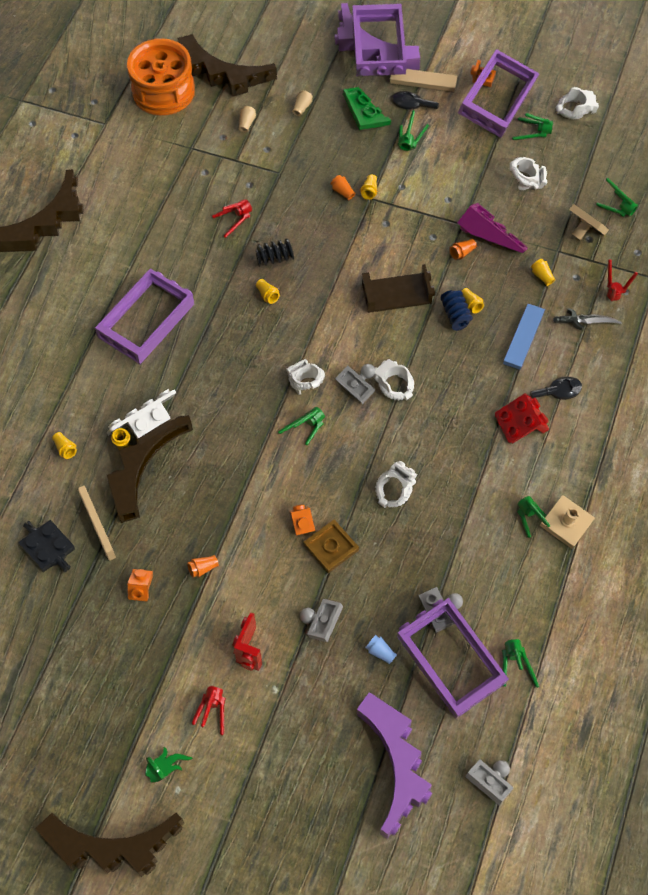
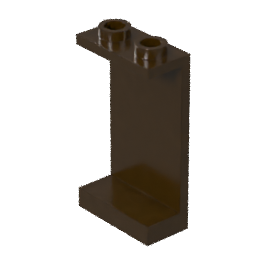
M426 264L422 265L421 273L376 280L370 279L369 272L362 273V287L368 313L432 304V296H435V289L430 284L431 272L427 271Z

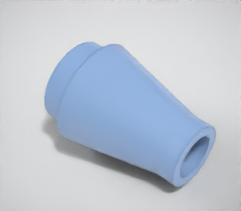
M376 635L366 646V649L369 650L368 653L388 664L397 655L382 637L379 638Z

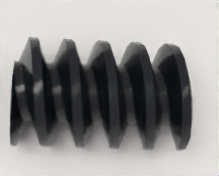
M287 238L284 240V244L281 240H278L277 246L274 241H271L270 247L267 243H264L263 248L260 244H257L256 257L259 267L261 261L267 266L268 260L272 264H274L275 259L281 263L282 257H284L286 262L289 256L294 260L292 245Z

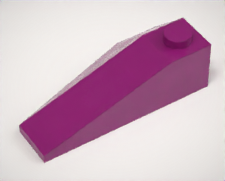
M479 203L471 205L457 222L460 225V229L467 234L470 233L521 253L528 249L512 233L507 234L506 227L503 224L493 221L495 217Z

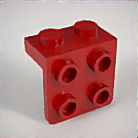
M524 393L495 412V417L509 443H515L536 429L543 434L550 430L547 425L549 421L545 414L540 412V404L535 397L532 398Z
M250 612L248 618L244 617L241 623L242 631L240 635H236L233 640V654H235L236 662L242 664L243 668L250 671L253 669L259 671L262 665L261 651L249 645L256 630L255 614Z

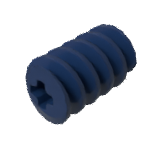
M450 290L444 292L440 296V300L445 307L444 309L452 329L459 331L468 326L473 316L470 314V309L467 308L468 304L465 303V298L462 297L463 292Z

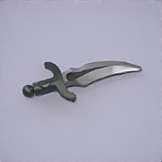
M570 308L567 309V313L571 316H555L553 318L554 323H572L579 330L583 329L579 322L587 324L601 322L622 323L614 318L603 315H577Z

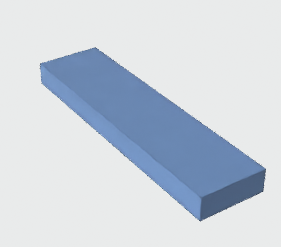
M527 304L504 359V365L521 370L545 309Z

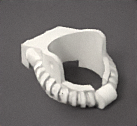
M573 87L569 90L568 94H565L559 100L556 111L557 114L563 115L565 118L580 119L590 111L591 113H596L599 105L596 103V95L593 94V91ZM579 101L583 104L575 106L573 111H569L566 108L563 109V105L567 102L578 103Z
M518 157L510 162V171H512L516 180L520 182L518 185L520 190H527L529 188L542 189L546 186V167L541 166L539 169V166L534 164V160L525 157ZM519 171L526 172L530 177L524 176Z
M306 359L286 369L290 385L296 390L298 395L301 394V390L315 389L320 386V383H323L325 378L324 371L315 364H308ZM305 378H314V379H315V380H313V381L310 382V383H309V382H300L301 380H303V379H305Z
M388 359L387 361L384 360L378 368L375 367L373 378L379 383L380 390H382L385 396L398 401L400 399L407 401L413 396L414 380L404 365H398L396 361ZM394 375L403 378L408 383L407 391L404 394L391 391L390 385L386 382L387 378Z
M402 461L395 462L389 471L383 473L378 478V482H376L375 492L377 499H379L378 504L384 508L386 506L398 507L404 504L412 493V486L416 483L415 478L417 474L415 471L407 468ZM391 477H395L402 483V494L398 500L388 501L384 498L383 486Z

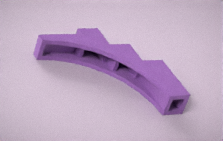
M341 3V10H338V18L342 22H340V27H337L338 34H335V44H338L339 51L355 50L353 17L349 11L348 3ZM360 27L363 61L399 60L398 46L396 44L382 41ZM405 46L406 69L419 70V47Z
M369 692L358 707L357 716L365 721L379 736L389 754L393 767L394 799L389 815L380 832L382 836L388 839L391 834L395 835L401 826L399 821L402 816L407 817L413 808L411 803L419 808L422 802L424 804L428 802L432 795L430 792L432 784L412 772V770L416 772L422 763L420 759L422 752L402 739L406 740L410 735L412 720Z

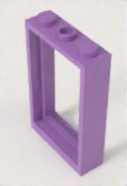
M353 5L356 76L406 74L407 61L402 5ZM395 21L399 60L363 61L360 22Z
M496 49L462 102L458 114L501 138L534 85L539 73ZM495 65L527 82L504 120L472 103Z
M149 269L95 327L97 337L138 364H141L194 305L193 294L190 290L178 286L175 281L165 278L162 273ZM154 283L182 300V302L144 344L138 347L111 330V328Z
M447 598L444 601L440 599L432 605L433 609L429 612L424 610L415 617L417 620L413 623L407 622L399 628L400 632H398L397 638L457 719L506 684L509 679L451 600ZM445 612L493 675L458 701L453 698L410 638V636Z

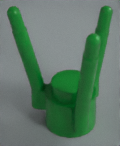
M414 110L411 113L408 128L404 135L403 125L399 126L397 145L404 151H410L412 148L415 149L418 141L429 127V124H426L414 141V136L410 134L415 115Z
M525 113V116L531 119L521 117L517 119L538 125L537 131H540V133L512 137V140L546 137L547 134L552 133L553 121Z
M606 178L610 186L615 189L614 192L623 200L619 206L621 210L601 203H596V205L618 213L623 217L626 214L632 216L638 205L628 198L609 178Z
M314 407L299 419L279 430L278 434H282L292 427L296 428L306 421L310 426L315 425V428L305 442V445H308L318 429L324 425L322 420L325 418V415L320 408Z
M531 496L524 497L518 502L520 509L517 512L521 517L528 538L531 537L525 515L531 517L536 514L547 527H550V524L545 519L547 515L539 508Z
M519 639L506 641L505 649L502 650V671L507 676L508 657L510 660H516L519 670H522L521 658H523L535 687L538 688V681L526 656L525 648L521 645V641Z

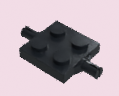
M51 520L38 528H35L30 521L24 523L23 527L29 534L18 542L21 549L42 572L56 565H59L64 572H67L71 566L64 559L75 550L74 545Z

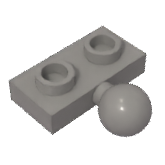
M371 364L363 365L360 375L347 366L335 378L339 384L362 404L375 392V389L365 381V379H370L375 375V368Z
M437 587L419 595V599L426 612L433 609L432 605L440 599L443 600ZM453 593L448 596L457 609L463 605L461 595ZM446 612L431 622L436 633L455 625Z
M323 599L317 613L311 608H304L300 612V619L305 624H311L307 635L310 638L328 642L343 609L342 604Z
M479 760L465 776L498 805L513 790V787L503 779L510 772L509 764L503 760L495 762L493 770L483 761Z

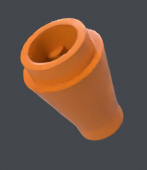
M338 175L332 180L331 186L334 191L344 196L347 200H351L356 193L352 190L345 177Z
M470 239L454 243L450 247L451 256L455 260L463 259L472 250L476 249V242Z
M213 555L191 559L187 566L190 575L199 578L213 568L218 567L219 564L216 556Z

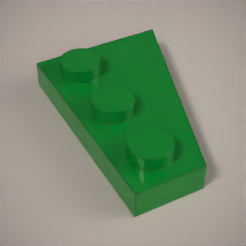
M359 87L343 89V96L359 130L391 124V119L385 117L382 114V110L379 107H375L371 103V99Z

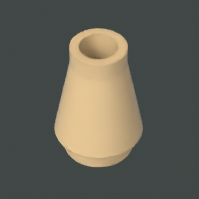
M302 90L297 94L294 109L292 110L296 116H301L312 103L313 96L308 91Z
M244 106L240 110L238 129L244 133L248 132L256 117L255 109L250 106Z

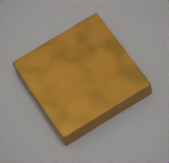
M335 519L303 542L307 550L327 573H330L359 551V546Z

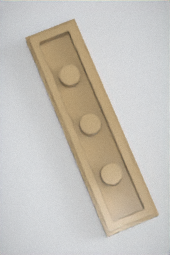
M406 69V74L391 75L390 83L455 92L457 76Z
M85 485L79 487V494L108 560H113L116 556Z

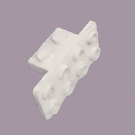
M169 389L159 394L156 401L150 399L141 406V410L137 411V409H134L126 414L124 420L121 421L119 418L108 426L109 430L106 433L109 436L116 429L128 424L137 439L171 419L162 403L171 399L176 394V391L172 390L170 392Z

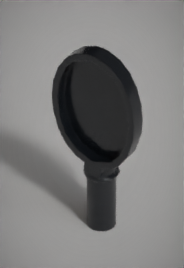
M399 91L393 95V103L402 109L413 110L420 106L438 109L439 107L438 102L421 99L419 95L410 91Z
M561 377L553 381L548 388L530 391V396L537 398L552 395L556 399L567 400L576 397L581 392L582 383L574 377Z

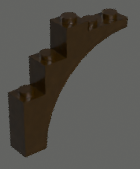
M193 34L177 38L178 43L183 45L190 54L192 76L206 73L211 87L227 83L233 97L248 93V87L277 80L275 63L262 66L232 64L220 60L205 51Z
M73 169L66 170L60 191L43 210L19 223L0 227V252L37 251L40 237L59 236L62 222L80 221L84 208L83 203L79 201L77 190H75L78 187V177L74 175Z
M189 415L178 416L173 420L167 421L138 439L135 436L137 445H128L119 450L125 470L113 471L107 475V479L121 523L140 518L138 488L144 470L153 456L164 445L176 437L193 430Z
M176 812L165 822L147 832L131 837L110 839L93 837L78 832L64 824L51 813L35 829L72 871L83 867L88 861L87 857L91 856L106 874L110 871H116L121 866V861L125 859L142 877L144 874L146 876L149 875L156 868L155 864L158 861L153 854L160 852L166 846V841L171 836L175 837L181 832L184 821Z

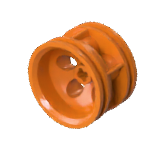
M152 39L139 44L132 50L127 60V69L132 82L131 89L136 105L149 114L160 116L171 115L186 108L192 101L195 93L194 80L191 74V58L187 49L180 43L170 39ZM151 78L155 80L153 83L147 82Z

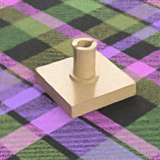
M575 204L569 209L581 218V223L572 233L579 240H582L590 227L595 228L603 235L608 232V228Z
M562 495L545 518L550 527H547L543 522L540 526L573 549L595 517Z

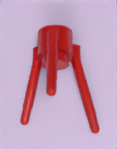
M247 199L222 208L223 211L212 215V218H216L235 211L238 216H243L224 234V238L231 234L245 219L250 217L249 213L252 212V206Z
M609 259L607 283L609 289L607 297L611 301L619 300L622 293H626L627 288L638 273L635 272L624 286L618 282L612 283V260Z
M215 686L207 687L206 694H203L202 701L192 720V725L196 724L204 706L207 705L201 727H205L211 707L217 708L219 705L220 735H224V704L226 698L222 697L223 690Z

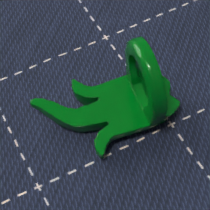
M163 747V754L155 760L151 757L146 758L148 764L145 775L150 778L151 783L159 782L174 770L182 771L179 765H173L176 761H189L193 758L176 753L167 757L168 750Z

